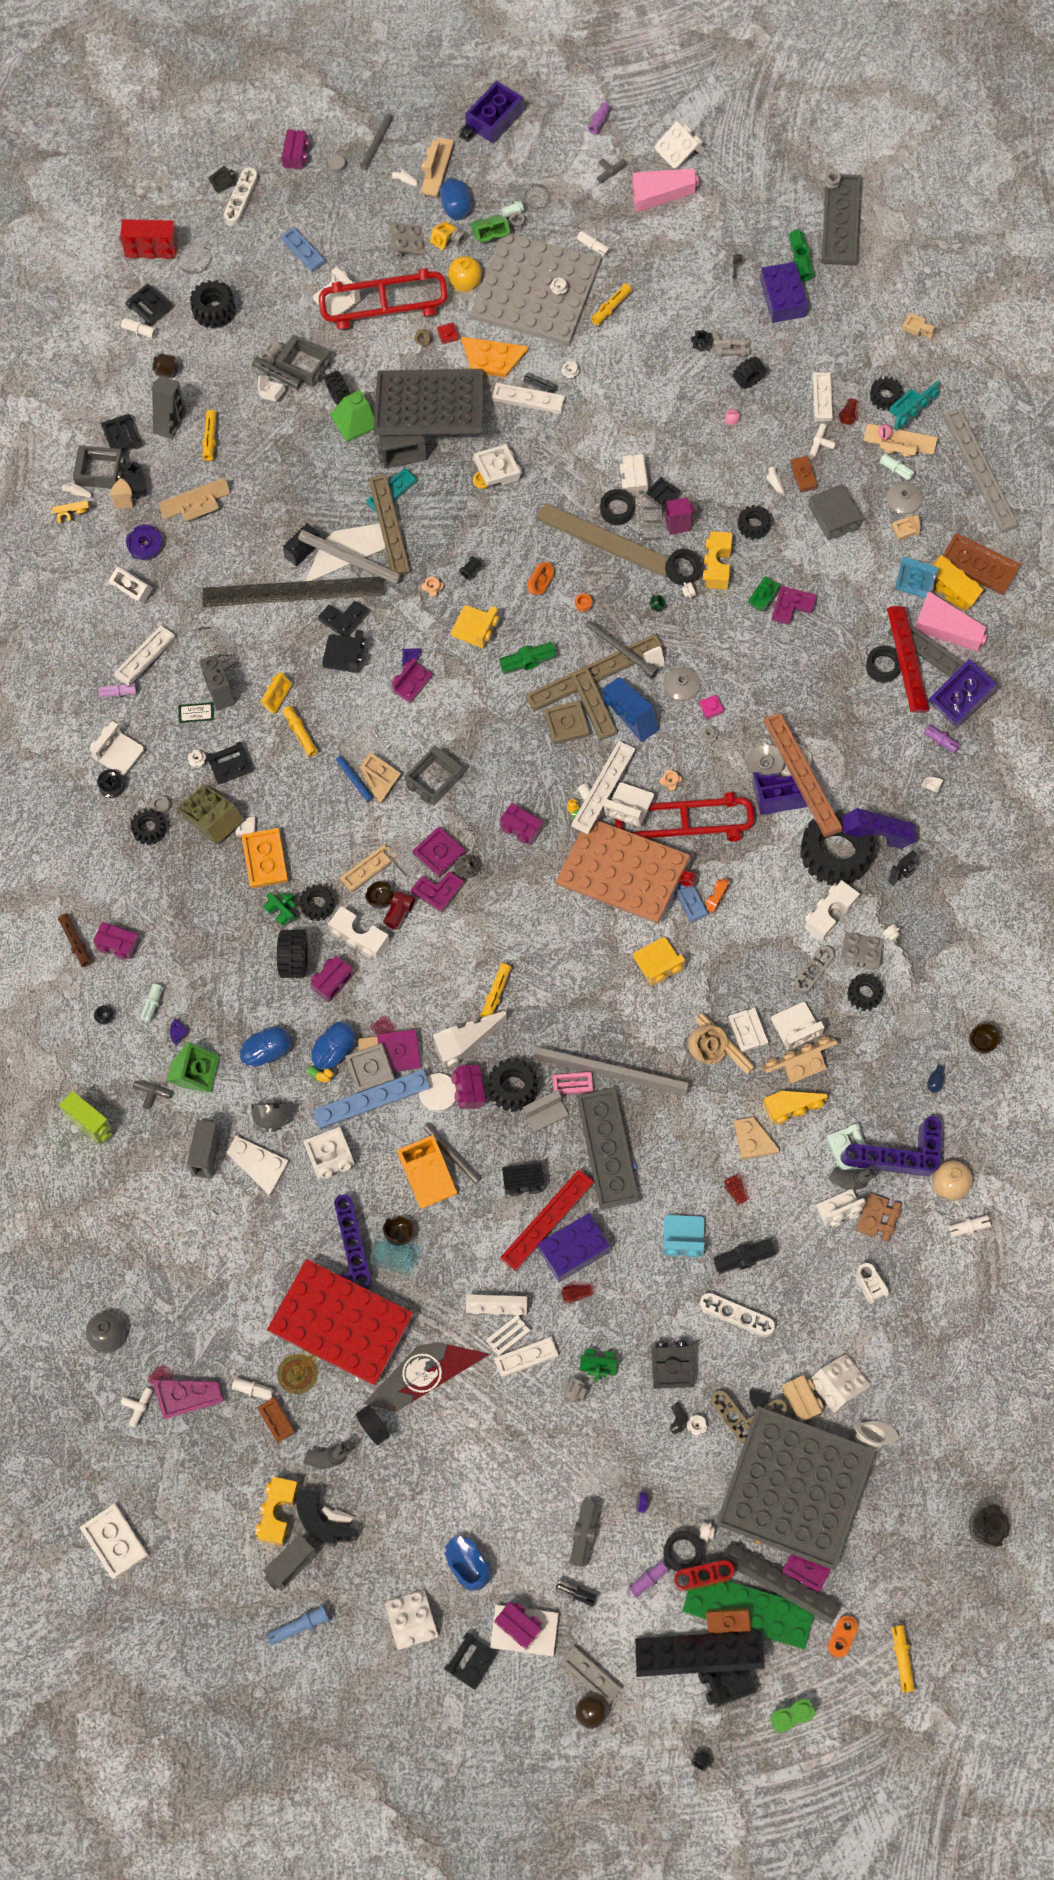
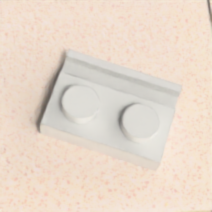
M755 1008L728 1016V1021L742 1053L768 1045V1040Z

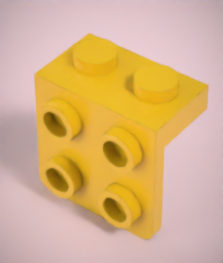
M465 605L451 630V636L483 649L486 642H489L492 636L494 626L496 627L499 622L498 608L491 606L488 613Z
M665 937L633 953L635 962L651 986L665 981L666 978L673 974L680 973L685 967L684 957L682 954L677 956Z

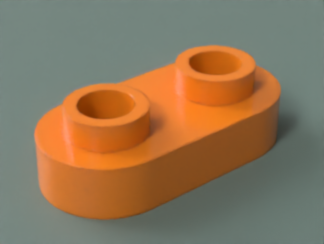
M541 562L534 569L527 583L530 594L541 595L545 592L554 575L553 566L549 562Z
M724 877L722 880H717L714 886L716 891L713 896L709 895L705 903L708 906L707 911L713 914L716 912L729 888L730 880Z
M843 1616L836 1623L828 1642V1651L835 1658L844 1657L851 1647L858 1630L857 1622L853 1617ZM844 1623H849L851 1629L845 1630L843 1627ZM837 1642L842 1644V1650L835 1648Z

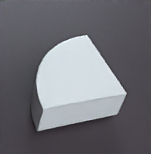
M926 777L921 786L938 793L943 780L936 777Z
M255 817L247 818L246 821L237 827L236 837H242L241 834L255 832Z

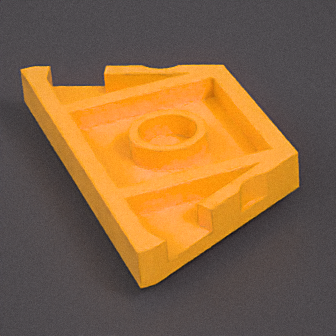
M467 337L461 338L470 369L483 368V374L507 377L512 368L517 366L520 358L528 353V346Z

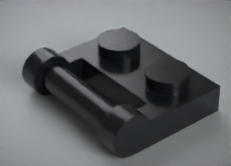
M148 283L125 303L129 309H133L150 327L172 308L171 303ZM137 302H142L153 313L149 315Z
M125 414L100 423L110 448L121 449L124 452L132 448L138 449L142 447L143 443L138 438L132 423L133 418L131 414ZM120 425H126L132 440H126Z
M241 741L212 754L210 752L206 754L218 785L253 772ZM236 752L240 754L219 764L215 763L216 760Z
M466 1632L463 1636L462 1644L450 1663L446 1664L443 1670L476 1691L498 1653ZM472 1644L476 1649L460 1673L456 1668Z

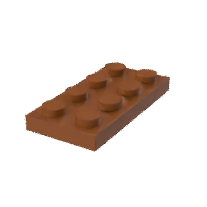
M955 533L942 555L948 558L955 567L963 570L965 575L971 580L1003 596L1021 566L1020 563L958 533Z

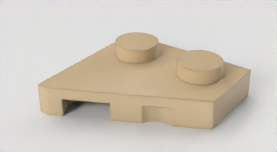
M369 752L359 767L378 803L382 802L401 774L371 752Z
M753 1117L734 1120L733 1124L741 1160L779 1154V1148Z

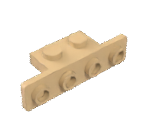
M438 137L437 140H432L431 146L427 147V159L423 160L422 164L425 179L421 194L433 197L438 196L454 144L453 140Z
M867 423L864 441L881 444L880 449H883L884 452H901V455L907 457L915 455L916 451L934 454L937 436L902 429L896 431L892 428V436L888 439H882L878 435L881 425ZM883 428L884 436H887V428Z
M221 478L161 501L158 505L164 519L181 513L185 521L194 520L198 516L209 514L219 509L215 499L230 494L226 479Z
M829 1036L822 1037L818 1040L819 1042L805 1044L796 1052L789 1051L784 1053L783 1057L779 1059L772 1058L767 1060L761 1066V1069L768 1073L784 1067L789 1083H794L827 1069L821 1050L838 1044L837 1040Z

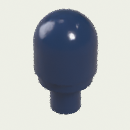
M937 1065L935 1072H932L929 1076L927 1088L930 1092L937 1093L942 1089L945 1077L942 1075L944 1067Z

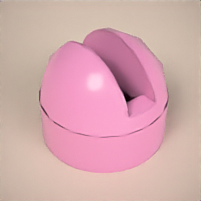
M736 409L728 410L725 416L726 422L730 425L737 424L740 419L739 412Z
M883 424L879 427L878 435L880 438L888 439L892 436L893 429L889 424ZM883 428H887V436H884Z

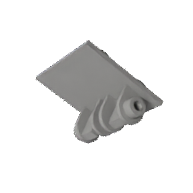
M388 222L393 255L396 258H401L404 252L425 255L421 226Z
M845 932L840 962H843V965L851 966L856 962L855 967H857L859 962L861 963V968H863L865 963V968L878 969L883 939Z

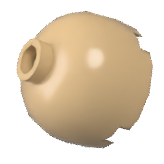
M702 1025L691 1033L688 1040V1048L695 1060L704 1064H716L725 1056L726 1052L724 1050L725 1046L728 1045L725 1032L721 1028L714 1025Z
M950 1160L942 1163L933 1173L932 1185L939 1197L949 1199L948 1201H958L969 1193L973 1178L971 1171L965 1164L960 1161Z

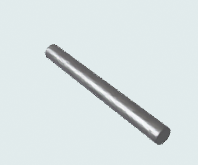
M386 114L360 165L362 169L365 170L393 117L392 114Z
M429 1123L423 1126L425 1132L429 1136L433 1135L441 1149L474 1184H477L481 1178Z

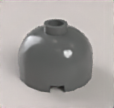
M290 1103L251 1104L253 1121L257 1126L265 1128L266 1132H276L277 1128L284 1126L290 1118Z
M101 1312L89 1320L85 1334L87 1342L94 1350L108 1354L122 1347L127 1336V1329L125 1323L116 1314Z

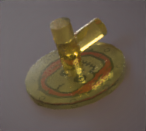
M294 1354L285 1358L277 1371L278 1382L282 1389L295 1395L304 1394L309 1391L316 1383L318 1376L317 1367L313 1360L301 1354Z

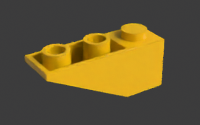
M780 1091L764 1098L762 1105L772 1125L776 1123L781 1125L795 1115L796 1117L803 1116L807 1113V1110L822 1108L825 1105L824 1103H826L827 1095Z

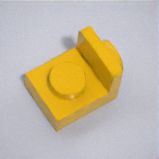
M443 221L433 227L430 243L444 250L447 241L451 239L453 232L457 228Z

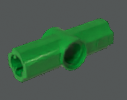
M799 229L793 230L788 234L793 262L795 261L800 280L806 282L814 277L809 257V247L806 245L804 232Z
M550 641L535 647L524 646L517 653L499 658V662L504 674L519 669L531 670L541 662L556 658V652L553 643Z

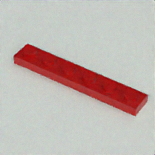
M890 606L887 608L910 712L925 713L929 711L906 608L904 606Z
M578 1169L503 1253L500 1259L516 1272L535 1251L538 1243L551 1233L591 1188L594 1181Z

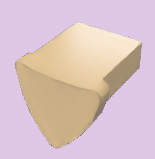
M121 478L113 485L110 497L113 499L115 509L133 508L131 489L126 481Z
M916 514L893 522L891 525L898 541L914 535H920V520Z

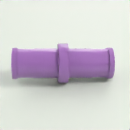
M602 102L598 111L593 114V120L588 126V131L591 134H597L600 126L605 123L606 116L611 109L608 103Z
M931 724L927 726L928 729L924 730L923 734L936 741L937 745H942L953 754L959 750L961 744L950 738L946 732L939 731Z
M659 1561L647 1573L643 1572V1576L628 1588L637 1598L650 1586H655V1582L668 1573L669 1570L662 1561Z

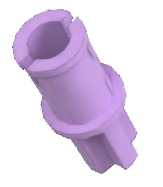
M116 683V685L102 686L98 689L100 697L117 696L120 698L119 696L136 695L135 683H131L129 686Z

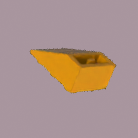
M433 1135L396 1150L398 1159L420 1209L457 1194Z

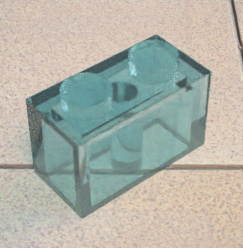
M375 1240L370 1263L373 1266L410 1275L415 1253L410 1249Z

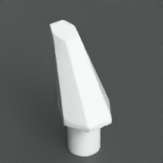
M403 169L401 172H393V179H401V183L418 187L417 180Z
M770 467L766 478L778 493L783 494L784 489L780 476L776 474L775 467Z
M72 483V485L63 484L62 491L91 497V492L75 483Z
M326 1506L320 1512L328 1518V1523L350 1524L355 1519L354 1516L337 1509L332 1511Z

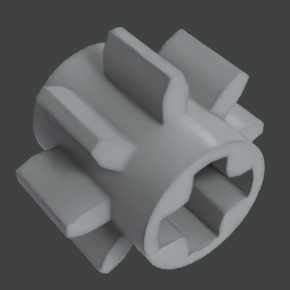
M571 1378L570 1382L564 1381L561 1392L565 1393L563 1398L572 1403H578L579 1399L584 1400L587 1389H584L585 1383L575 1378Z

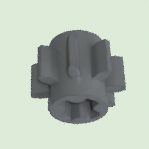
M465 854L458 857V860L455 861L454 870L459 877L465 876L466 879H469L477 873L478 864L473 857L467 858Z

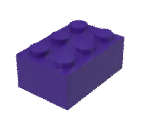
M496 80L465 113V123L470 128L473 127L476 134L493 143L523 111V97Z
M795 261L762 267L760 283L771 322L775 323L806 317L808 304Z
M968 659L929 698L930 704L951 724L958 728L997 690V685L974 662Z
M590 1213L539 1242L538 1251L558 1283L610 1253V1245Z

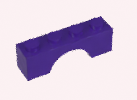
M860 808L842 816L844 834L858 838L868 835L884 836L887 839L888 846L903 849L917 841L915 824Z

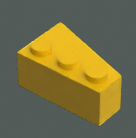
M940 555L929 564L939 568L933 593L940 592L946 596L945 600L964 611L967 610L983 591L976 581L971 580L965 575L963 570L955 567L948 558Z

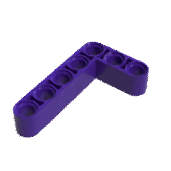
M929 1116L919 1125L918 1152L850 1144L842 1151L840 1159L844 1165L866 1169L872 1165L876 1167L873 1170L930 1176L940 1167L941 1121L935 1116ZM927 1124L933 1127V1131L928 1129ZM926 1143H930L933 1150L929 1149ZM848 1152H852L855 1155V1159L849 1157ZM867 1154L872 1155L874 1161L869 1160ZM887 1157H891L894 1164L889 1163ZM906 1159L912 1161L913 1166H909ZM925 1162H929L932 1165V1169L928 1168Z
M342 1194L335 1198L334 1206L350 1273L339 1276L357 1284L356 1282L359 1278L364 1277L367 1279V1282L359 1286L369 1290L371 1278L353 1203L348 1195ZM343 1202L349 1204L346 1209H340L339 1205ZM346 1221L353 1222V1226L350 1228H345L343 1224ZM350 1240L358 1241V1244L354 1247L347 1245ZM359 1258L363 1260L359 1266L352 1264L354 1259Z

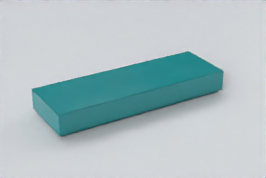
M406 468L388 481L393 502L417 483V478ZM370 496L366 500V504L376 512L373 497Z

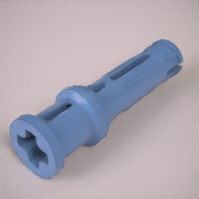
M321 1604L318 1609L312 1612H304L301 1618L270 1633H266V1637L269 1639L270 1646H273L306 1629L308 1631L313 1630L315 1626L325 1621L328 1623L330 1619L324 1605Z

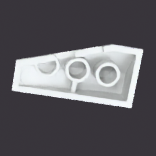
M502 1011L486 1016L479 1023L467 1022L460 1029L454 1026L434 1034V1047L443 1067L458 1065L459 1061H462L507 1021L506 1012Z

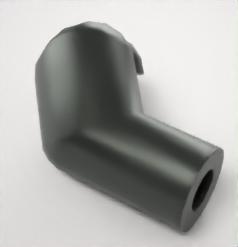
M676 1403L670 1407L675 1415V1420L670 1425V1431L673 1434L681 1433L687 1423V1416L680 1403Z

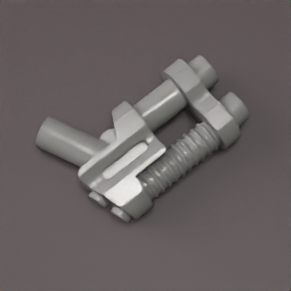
M716 330L711 332L714 340L713 351L716 356L740 355L745 357V355H749V348H745V346H749V339H745V337H741V339H731V337L721 339ZM731 346H740V348L731 349Z

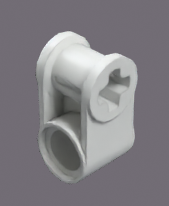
M870 1263L862 1264L858 1268L855 1277L869 1304H873L874 1300L882 1296L887 1297L889 1292L875 1267ZM861 1270L869 1271L871 1277L864 1278L861 1275Z

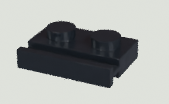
M660 477L638 499V505H642L646 511L658 519L666 510V501L677 499L681 495V491Z
M913 850L899 860L897 867L895 865L892 866L888 880L892 886H895L897 879L899 881L904 877L907 879L914 873L913 869L917 864L918 855Z

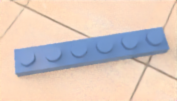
M423 1069L314 1109L313 1113L319 1129H323L431 1088Z

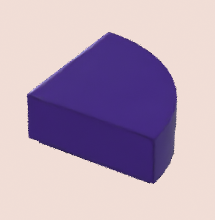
M421 648L402 649V667L413 658L418 661L421 655Z
M176 1019L171 1023L170 1037L174 1045L177 1046L190 1032Z

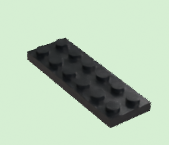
M762 1630L635 1638L637 1677L765 1669Z

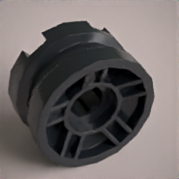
M113 769L100 773L97 780L100 793L104 797L111 799L120 796L125 788L122 775Z

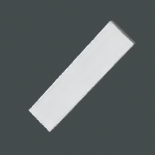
M496 383L492 401L561 414L565 396Z
M160 626L114 672V677L129 686L175 639V634Z

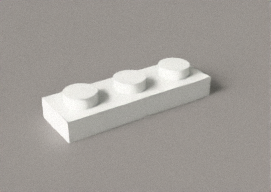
M466 1294V1313L527 1315V1296Z

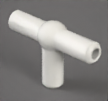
M820 424L817 434L813 438V445L809 453L812 457H816L820 445L831 449L835 447V442L823 438L827 427L825 424Z
M145 1388L139 1402L127 1397L122 1398V1405L135 1409L129 1422L130 1426L136 1427L142 1413L146 1411V1405L153 1392L152 1389Z

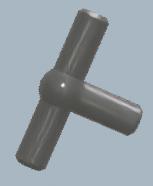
M602 158L599 164L606 171L597 177V181L601 183L608 177L615 175L619 169L627 164L625 159L611 166Z
M134 1081L133 1088L147 1092L143 1108L150 1109L155 1095L170 1099L172 1096V1092L158 1088L156 1085Z

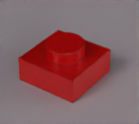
M454 322L437 326V332L442 345L459 340Z

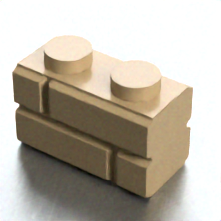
M803 1375L782 1385L781 1390L796 1421L805 1424L822 1415L824 1407L820 1398H815L812 1392L815 1389L810 1379L806 1380Z

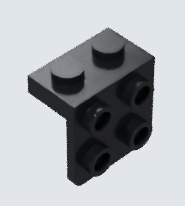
M356 630L354 638L330 634L323 656V668L358 673L359 665H362L363 662L362 652L363 649H366L367 645L364 631Z

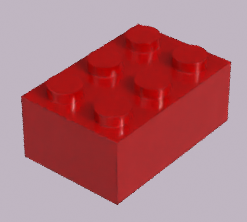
M122 219L120 239L125 258L177 259L178 237L174 220Z

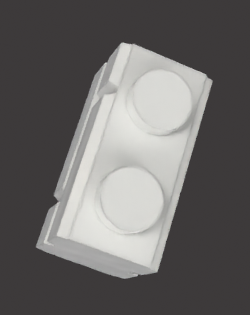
M644 455L624 456L623 463L619 464L620 474H624V479H621L622 489L626 490L631 496L643 495L648 490Z
M117 567L109 579V583L143 603L147 600L153 589L152 586L121 567Z

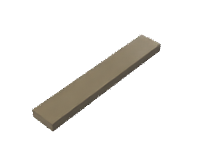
M385 474L370 477V489L390 570L400 575L409 574L410 569L387 476Z

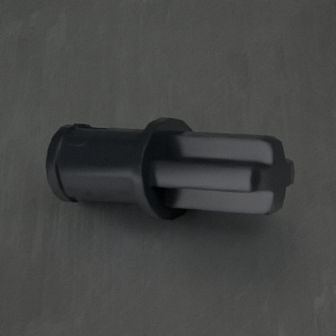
M562 1579L558 1581L555 1588L557 1592L573 1598V1601L578 1600L592 1608L597 1598V1594L580 1588L581 1585L575 1586Z

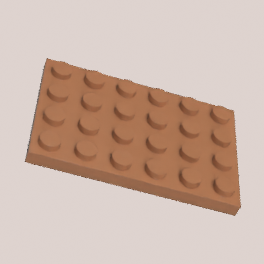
M596 820L589 834L580 831L555 883L560 887L659 924L691 857L689 854Z

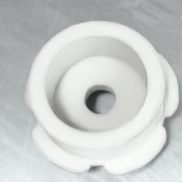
M562 278L554 279L550 285L552 292L557 295L564 294L568 287Z
M572 361L566 362L563 366L562 374L567 378H574V376L579 374L577 364Z
M691 582L684 583V587H682L685 598L689 597L692 599L693 596H696L694 587Z
M194 750L193 753L188 755V761H190L189 764L191 766L200 768L204 765L206 759L204 752Z
M895 924L888 927L883 932L884 939H890V941L896 939L900 935V927L897 928Z
M693 1415L690 1417V1421L687 1422V1428L691 1430L693 1435H700V1433H705L707 1430V1421L703 1416Z
M710 1521L709 1523L702 1522L699 1532V1538L704 1539L705 1542L708 1539H712L715 1527L711 1526L712 1523Z

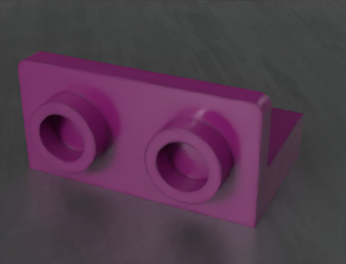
M413 658L404 665L401 674L394 677L392 681L393 693L411 704L432 679L433 674L418 665L417 659Z

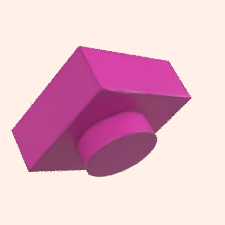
M717 695L699 701L706 720L724 712Z

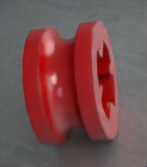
M684 871L679 885L685 887L694 886L696 875L692 872Z

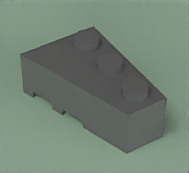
M159 375L157 381H154L152 385L153 434L173 439L186 413V407L179 381Z

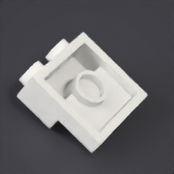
M506 444L474 453L473 459L487 486L500 482L502 485L519 481L521 468L516 464L513 452L508 449Z
M340 1127L303 1141L317 1179H327L332 1176V1173L339 1170L342 1172L348 1171L351 1166L355 1165Z

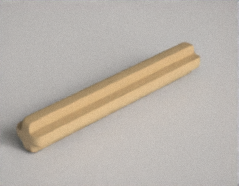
M703 1013L696 1018V1022L700 1026L714 1025ZM727 1038L728 1045L725 1046L724 1051L746 1074L750 1073L754 1069V1065Z

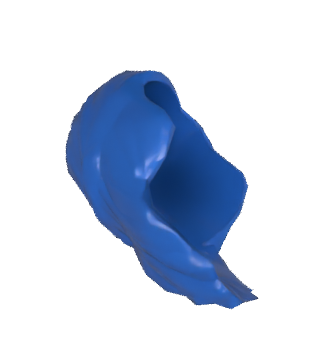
M446 179V182H443L439 190L444 212L454 220H461L469 214L472 207L468 188L462 180Z
M335 1022L325 1030L316 1040L311 1051V1060L315 1067L323 1070L326 1068L332 1069L341 1060L345 1059V1056L350 1054L357 1042V1034L353 1027L345 1022Z
M281 1026L265 1028L263 1031L251 1035L242 1044L240 1059L242 1063H246V1066L251 1065L253 1067L275 1062L289 1052L291 1037L287 1030Z
M460 1535L450 1539L449 1543L445 1546L446 1552L444 1555L458 1583L468 1591L483 1589L489 1583L492 1574L484 1554L469 1538H463Z

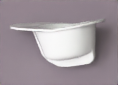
M870 1421L855 1424V1443L874 1449L876 1452L883 1445L892 1444L898 1440L896 1430L884 1422Z

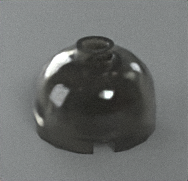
M987 1504L976 1508L971 1513L968 1525L969 1532L978 1544L986 1547H998L1004 1544L1002 1543L1004 1538H1008L1010 1530L1009 1518L1007 1514H1003L1001 1506Z

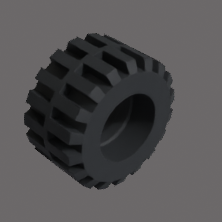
M207 280L206 283L203 281L200 283V286L194 287L195 290H192L190 296V305L194 319L199 325L203 324L205 328L210 326L211 329H215L217 326L221 328L223 324L226 326L228 320L232 321L236 307L233 292L228 285L226 286L224 282L219 283L218 280L214 282ZM211 302H219L218 305L213 307L206 306Z
M280 930L277 940L278 974L280 978H304L308 967L307 934L305 930Z
M507 1058L505 1063L501 1060L498 1062L499 1066L495 1065L492 1068L493 1072L489 1074V1095H491V1100L496 1102L497 1107L502 1106L505 1111L508 1108L511 1109V1112H515L516 1108H519V1111H521L523 1106L535 1100V1094H537L536 1073L533 1071V1067L531 1065L527 1066V1062L524 1060L519 1062L518 1058H515L514 1061ZM516 1077L521 1079L525 1085L520 1091L510 1093L505 1091L501 1084L507 1078Z

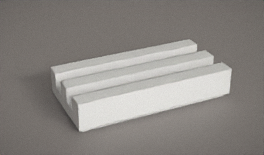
M515 1316L490 1336L486 1342L497 1356H501L530 1333V1329L526 1327L519 1316ZM518 1323L516 1327H514L496 1343H492L495 1339H497L505 1331L511 1328L514 1324ZM521 1328L524 1330L500 1350L497 1349L498 1346Z

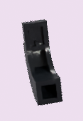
M297 1491V1513L303 1527L311 1537L324 1545L335 1547L336 1539H339V1542L351 1543V1540H357V1530L355 1528L334 1527L327 1525L321 1520L319 1516L320 1494L318 1491Z

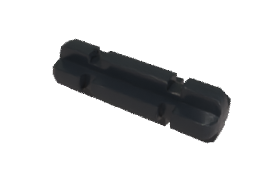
M531 373L525 374V383H532V386L543 391L547 390L548 393L554 394L556 392V384L548 383L549 381L538 376L533 377L534 375Z

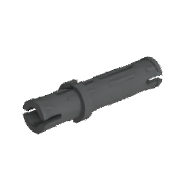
M258 356L254 358L252 366L265 372V375L272 376L296 390L301 387L302 379L276 367L272 362L269 363Z

